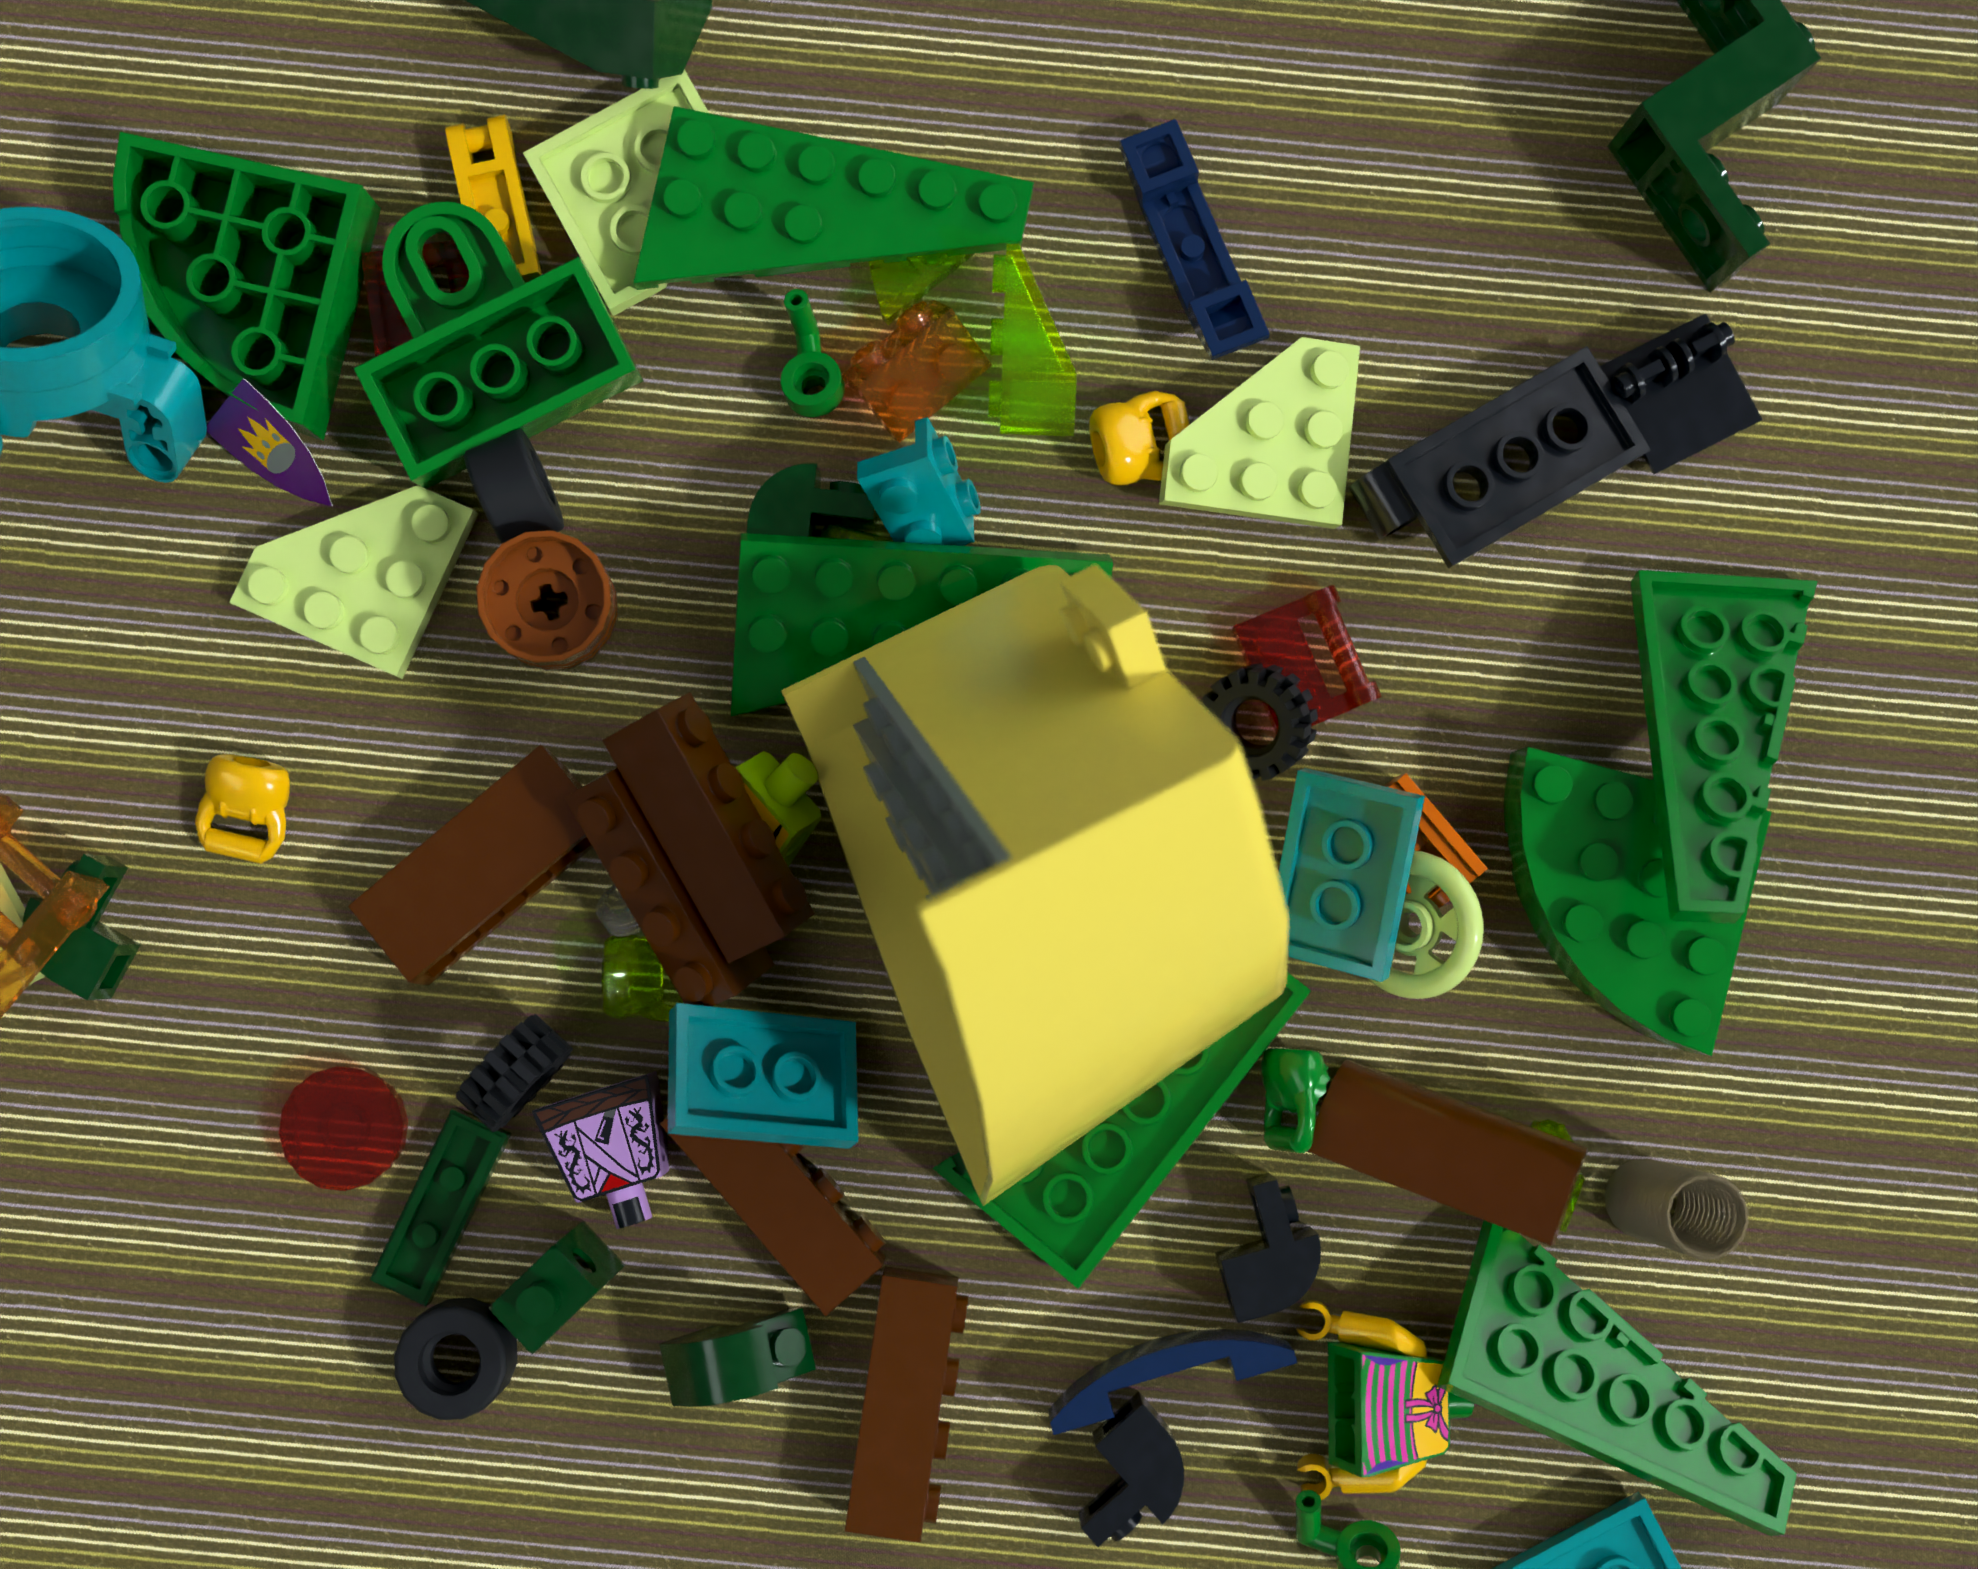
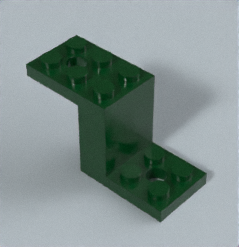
M1676 0L1714 55L1643 101L1607 146L1709 292L1730 280L1771 243L1764 235V225L1758 213L1749 205L1742 204L1728 184V174L1722 162L1713 154L1706 153V151L1777 105L1821 59L1815 50V42L1810 31L1805 25L1793 19L1781 0Z

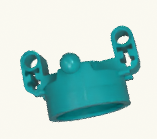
M42 207L0 209V456L3 449L1 435L26 438L36 427L37 421L59 419L93 410L119 419L126 455L137 471L154 481L173 482L180 475L207 434L201 386L197 376L190 368L171 357L177 349L176 342L150 334L139 266L132 251L114 232L102 224L79 214ZM53 334L69 338L62 342L40 347H6L15 340L31 335Z

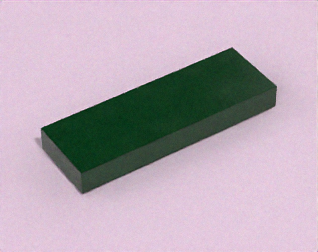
M457 1107L451 1109L371 1275V1281L421 1305L427 1306L432 1302L512 1133L501 1128L496 1132H492L476 1116Z

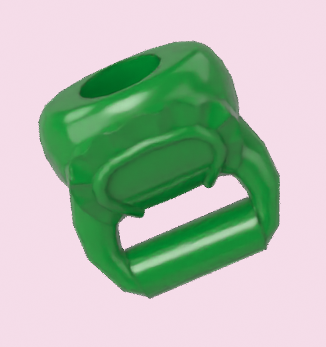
M1269 1048L1264 1052L1261 1061V1077L1266 1091L1264 1141L1270 1149L1305 1153L1311 1148L1315 1130L1316 1104L1319 1098L1326 1093V1083L1330 1080L1327 1073L1329 1067L1323 1062V1056L1320 1052L1283 1048ZM1289 1110L1291 1113H1297V1127L1281 1126L1280 1121L1283 1111Z

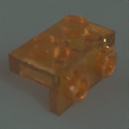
M931 300L928 303L922 301L907 309L897 320L898 328L881 342L875 340L859 349L850 360L852 366L842 374L847 385L859 393L887 432L899 443L915 430L916 420L925 417L930 418L992 366L952 308L935 300Z

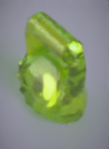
M624 933L608 937L603 943L601 993L603 1012L607 1016L618 1019L641 1016L653 1021L669 1022V1011L673 1006L663 1003L662 995L665 992L662 989L663 967L646 937ZM679 996V1003L684 1004L681 997Z

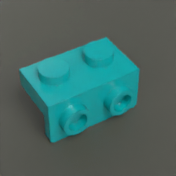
M928 417L915 421V444L857 462V480L894 542L957 546L975 542L974 516L981 512L977 491L970 479H961L957 472L958 465L955 451L947 436L938 437Z

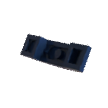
M1173 119L1120 140L1119 146L1133 189L1161 261L1194 331L1211 360L1268 339L1270 336L1269 330L1247 280H1240L1199 186V170L1177 120Z
M1196 1330L1153 1339L1107 1359L1080 1377L1062 1393L1048 1409L1053 1435L1114 1418L1108 1392L1226 1357L1236 1381L1298 1363L1295 1352L1286 1339L1247 1330Z

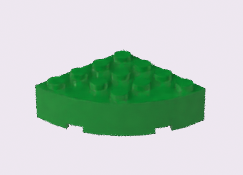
M120 132L113 173L114 212L119 215L121 238L132 251L139 266L148 317L165 339L176 342L177 349L175 352L224 394L232 396L252 407L232 394L233 390L244 378L271 403L292 426L295 432L324 441L381 208L364 187L359 184Z
M1531 747L1511 752L1503 799L1505 833L1508 832V847L1514 867L1511 868L1517 895L1538 939L1565 976L1585 995H1589L1604 1010L1614 1015L1616 1019L1646 1037L1686 1052L1712 1056L1772 811L1766 810L1761 817L1756 844L1759 847L1744 914L1734 924L1671 921L1654 780Z

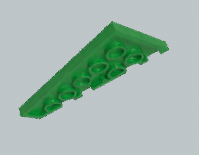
M674 106L633 283L637 290L659 288L658 284L691 281L692 284L715 282V278L754 274L755 277L845 268L851 267L850 263L884 260V263L907 261V257L945 253L947 256L1020 249L1031 204L1034 182Z
M740 533L730 702L731 717L786 703L781 690L1030 570L1041 566L1057 565L1072 576L1096 564L1112 578L1113 560L1109 554Z
M1638 570L1630 582L1671 921L1734 924L1744 914L1759 847L1756 844L1762 814L1768 807L1771 793L1768 785L1772 767L1779 757L1796 681L1793 673L1798 651L1803 646L1808 625H1805L1808 606L1814 598L1818 581Z
M1287 972L1286 986L1282 994L984 1206L973 1187L959 1152L932 1169L1079 1289L1309 996L1311 990Z
M1483 1220L1437 1387L1768 1536L1785 1535L1797 1473L1740 1422L1731 1423L1705 1399L1707 1393L1690 1378L1682 1379L1661 1360L1663 1354L1592 1290H1582L1555 1266L1557 1259L1541 1245L1533 1246L1519 1233Z

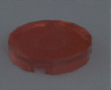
M340 1065L311 1074L293 1089L282 1109L279 1137L285 1158L301 1178L321 1189L348 1191L375 1182L392 1167L395 1160H398L406 1145L408 1118L402 1097L395 1088L389 1086L384 1079L379 1077V1074L365 1067Z

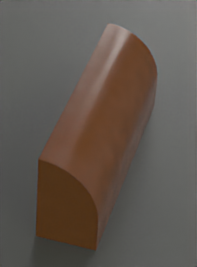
M540 744L348 905V907L409 983L429 986L593 848L564 799L565 796L583 786L547 748Z
M1347 1059L1338 1069L1326 1093L1315 1122L1313 1143L1307 1152L1552 1246L1555 1245L1588 1148Z

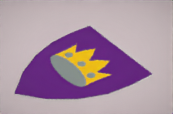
M243 378L232 394L252 407L229 396L208 422L207 432L251 471L276 487L302 499L332 506L325 480L310 451L285 418Z

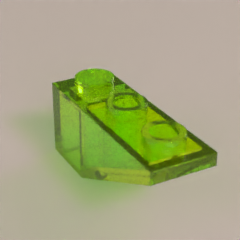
M1007 241L1006 255L994 254L992 293H1005L1004 318H991L990 355L1003 356L1002 381L989 380L988 417L1000 418V434L1074 436L1077 381L1075 366L1020 242Z

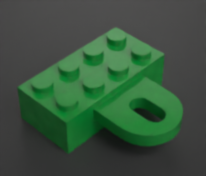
M433 202L419 206L403 216L391 230L383 251V275L388 290L413 339L353 369L410 480L417 485L428 489L466 470L464 453L471 448L517 429L523 430L527 437L530 438L644 381L592 277L579 257L525 283L503 238L492 223L473 208L455 202ZM435 234L451 236L467 265L469 279L466 286L459 292L445 293L441 291L423 258L424 243Z

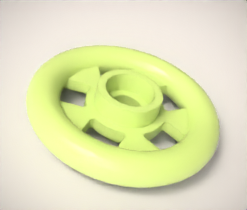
M1414 850L1408 879L1411 893L1405 894L1395 950L1407 956H1416L1414 973L1401 972L1391 965L1388 979L1383 982L1369 980L1390 994L1409 999H1425L1448 992L1469 974L1481 951L1484 926L1478 898L1463 874L1449 862L1438 856ZM1437 886L1445 892L1453 905V908L1444 916H1442L1438 906L1428 898V894ZM1411 913L1416 914L1420 919L1422 930L1419 935L1415 934L1409 927L1408 920ZM1443 932L1456 941L1455 947L1446 962L1432 953V950L1440 942Z

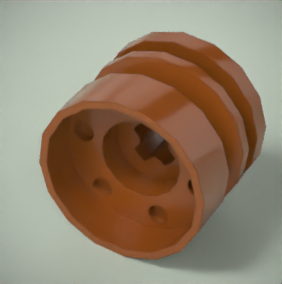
M553 530L525 532L502 543L485 562L476 588L478 614L490 638L522 663L546 671L573 669L593 659L611 639L618 618L617 590L598 556L577 538ZM549 591H554L560 599H568V604L559 607L560 617L555 620H551L545 612H537V607L546 603L545 593Z

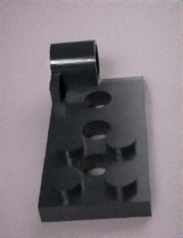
M1586 346L1389 458L1386 462L1356 480L1348 488L1380 540L1419 519L1449 569L1630 464L1651 449L1590 349ZM1555 416H1565L1575 423L1578 429V440L1575 444L1565 443L1555 435L1553 430V419ZM1506 444H1516L1526 451L1529 457L1527 472H1516L1507 466L1503 457V449ZM1455 473H1468L1477 480L1480 487V496L1477 501H1466L1457 495L1453 487Z

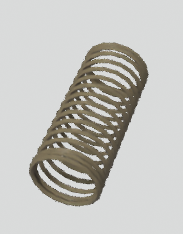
M1648 1158L1633 1159L1619 1166L1609 1178L1604 1193L1606 1211L1612 1223L1624 1234L1700 1260L1719 1259L1732 1252L1744 1238L1749 1222L1747 1204L1740 1190L1728 1179L1709 1172ZM1677 1196L1675 1212L1670 1219L1671 1205L1674 1197Z

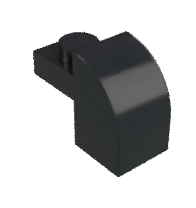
M1270 1173L1245 1179L1262 1239L1215 1252L1230 1310L1238 1323L1270 1315L1292 1306L1309 1290L1320 1265L1321 1245L1319 1234L1310 1226L1291 1231L1290 1224L1299 1221L1292 1191L1289 1185L1279 1187L1277 1179Z
M1137 1392L1114 1413V1418L1107 1419L1092 1432L1095 1447L1120 1475L1078 1512L1081 1529L1097 1548L1109 1537L1117 1542L1128 1535L1141 1521L1142 1514L1139 1511L1145 1505L1163 1525L1175 1511L1182 1495L1184 1466L1173 1433L1140 1392Z

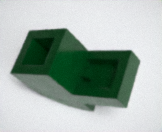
M797 464L777 472L760 487L750 506L746 533L814 537L816 524L876 530L878 514L860 484L833 481L830 482L829 490L820 489L822 476L818 464Z
M83 854L80 860L74 861L65 870L58 884V892L61 893L58 899L30 897L24 912L22 927L24 945L35 967L49 980L86 1000L111 999L141 946L140 943L99 922L129 867L109 856Z
M788 1308L738 1326H710L659 1344L672 1406L702 1407L733 1402L778 1389V1383L816 1370L803 1308Z

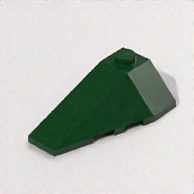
M465 0L598 72L622 75L623 86L645 89L658 88L659 78L683 74L712 9V0Z

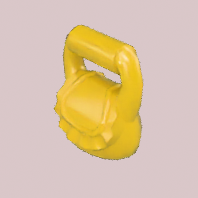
M1151 391L1136 395L1125 403H1108L1093 410L1089 419L1090 438L1096 464L1104 481L1118 486L1129 485L1141 479L1160 481L1162 478L1163 462L1160 461V449L1157 448L1152 428L1153 419L1150 418L1148 411L1156 406L1161 407L1170 441L1190 425L1184 401L1174 394Z
M220 754L213 757L205 772L206 792L199 803L195 818L198 840L206 852L263 864L275 856L285 839L286 817L284 809L288 803L290 793L289 772L278 764L246 756ZM218 814L224 819L231 817L251 822L253 825H266L268 828V840L212 828L211 822L214 816Z

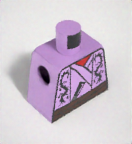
M656 1071L532 1111L539 1130L577 1203L606 1194L616 1229L631 1226L653 1217L643 1182L661 1177L669 1171L665 1129L660 1125L664 1119L659 1079Z

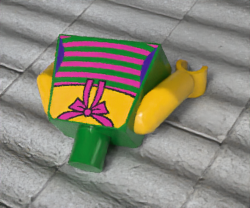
M1307 1300L1301 1303L1299 1307L1319 1310L1325 1318V1323L1317 1331L1296 1327L1297 1332L1308 1340H1319L1328 1333L1338 1335L1339 1342H1328L1329 1461L1319 1454L1304 1455L1297 1464L1298 1471H1318L1325 1478L1318 1484H1302L1301 1491H1315L1321 1500L1325 1499L1330 1494L1332 1488L1341 1487L1344 1494L1396 1492L1426 1467L1427 1459L1446 1453L1450 1447V1419L1469 1417L1474 1410V1403L1437 1387L1444 1360L1428 1356L1423 1340L1393 1320L1346 1310L1342 1312L1341 1316L1330 1314L1328 1308L1322 1302Z

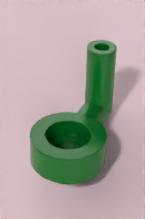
M793 289L785 295L784 305L795 332L797 356L785 365L780 379L781 388L788 405L794 412L805 417H820L838 407L844 397L845 384L836 361L829 355L821 352L819 327L808 295L801 289ZM813 386L825 387L819 393L806 395V392Z
M1304 1490L1297 1495L1296 1538L1301 1544L1336 1557L1338 1569H1399L1400 1544L1396 1535L1387 1526L1372 1520H1361L1351 1523L1342 1532L1321 1524V1498L1315 1491ZM1363 1556H1371L1379 1564L1375 1567H1365L1358 1564L1357 1560Z

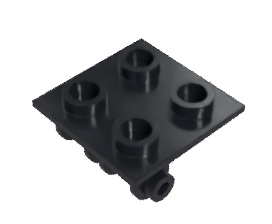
M1706 313L1600 366L1651 449L1643 456L1653 475L1763 420L1727 354V347L1735 343L1732 329L1725 322L1718 325L1710 322Z

